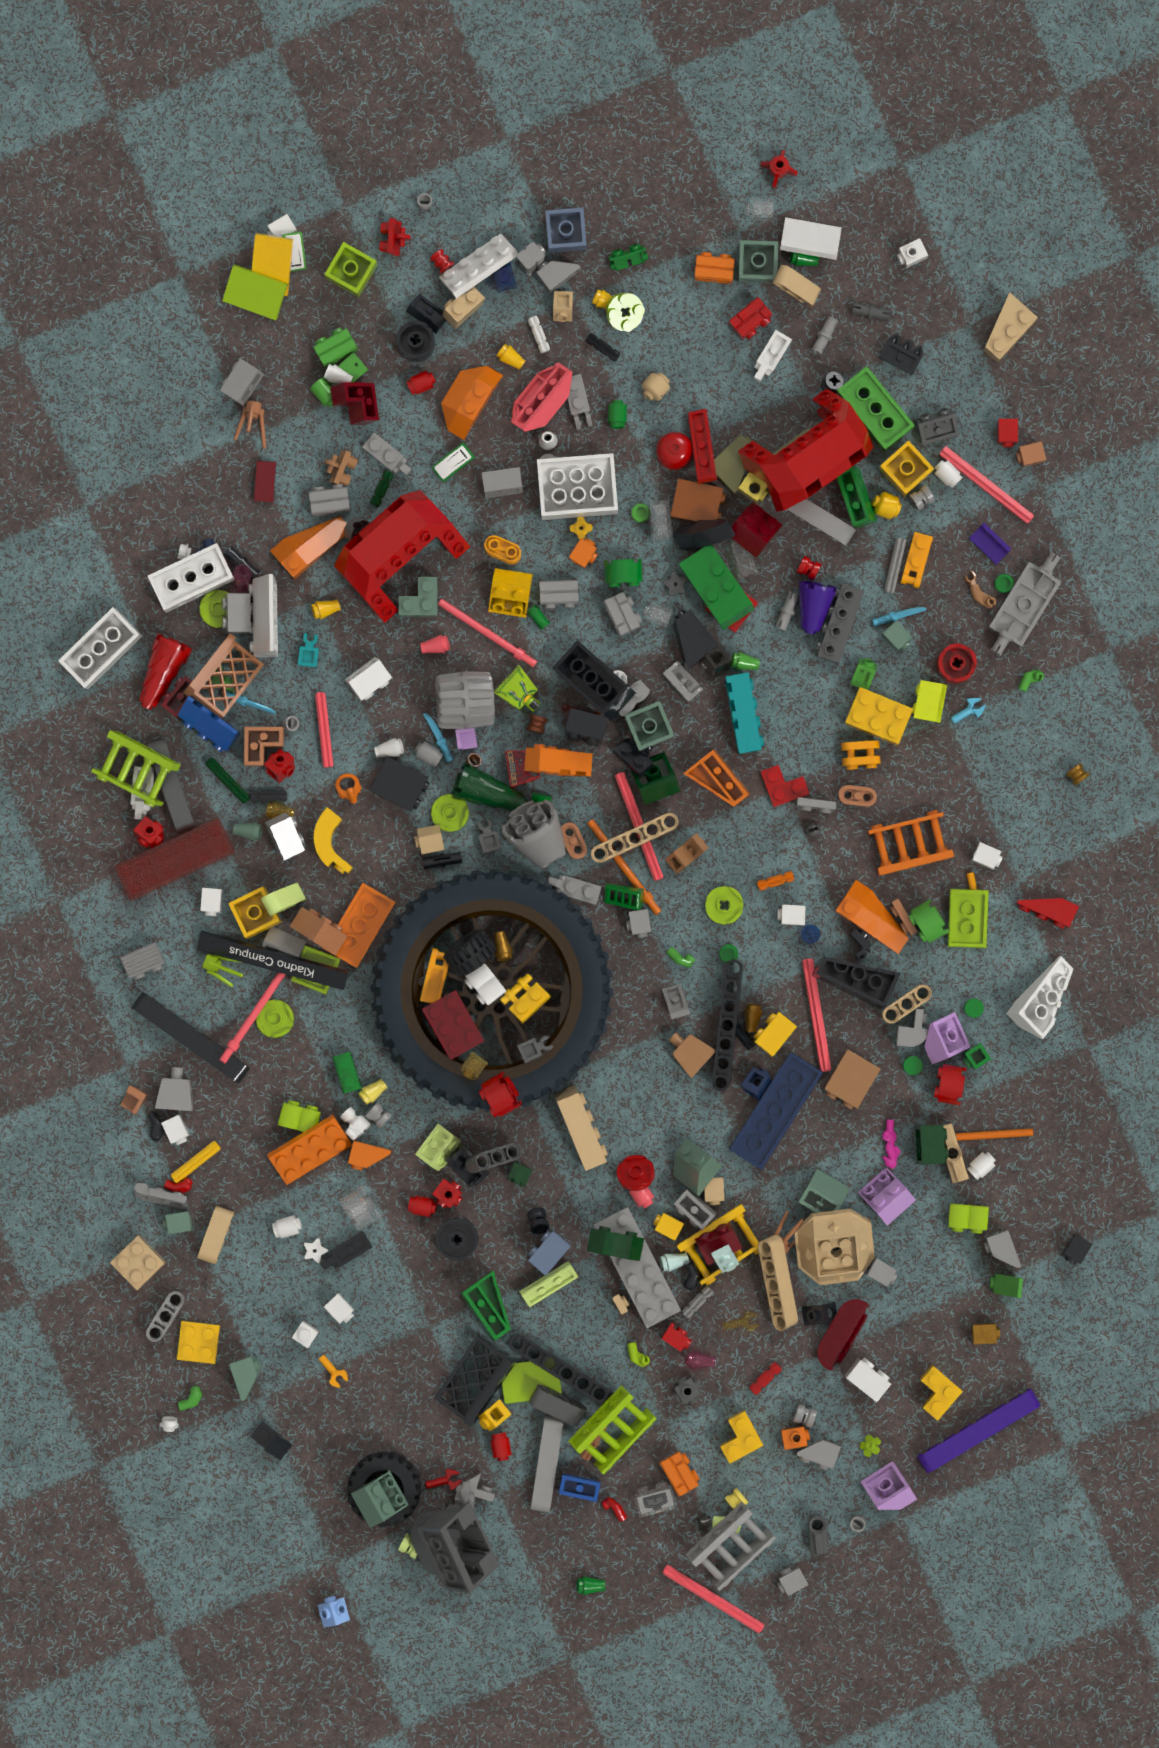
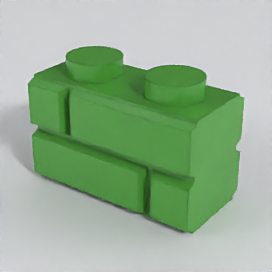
M338 328L332 332L333 336L327 339L322 337L315 342L316 345L313 348L325 369L328 368L329 364L333 365L353 352L358 351L347 328Z

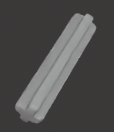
M896 538L884 588L886 593L893 594L895 592L906 539Z

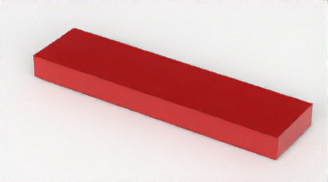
M707 409L688 412L697 482L701 484L717 480Z

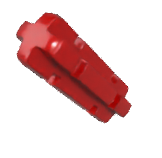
M773 1362L769 1366L770 1369H766L756 1379L757 1382H753L749 1386L752 1393L758 1395L762 1391L761 1388H765L775 1378L774 1375H778L782 1369L777 1363Z

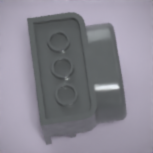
M467 1501L462 1507L458 1504H451L445 1510H425L414 1520L411 1528L412 1545L423 1568L428 1573L437 1575L441 1584L446 1589L471 1593L499 1566L489 1539L485 1535L482 1524L478 1520L470 1502Z

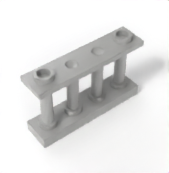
M743 1502L737 1505L685 1554L695 1567L702 1564L714 1576L711 1581L719 1591L726 1587L739 1572L776 1539L768 1528L762 1532L750 1519L753 1513ZM742 1524H745L757 1537L749 1545L735 1532ZM728 1537L743 1550L735 1558L721 1545ZM714 1550L729 1563L721 1572L707 1559Z

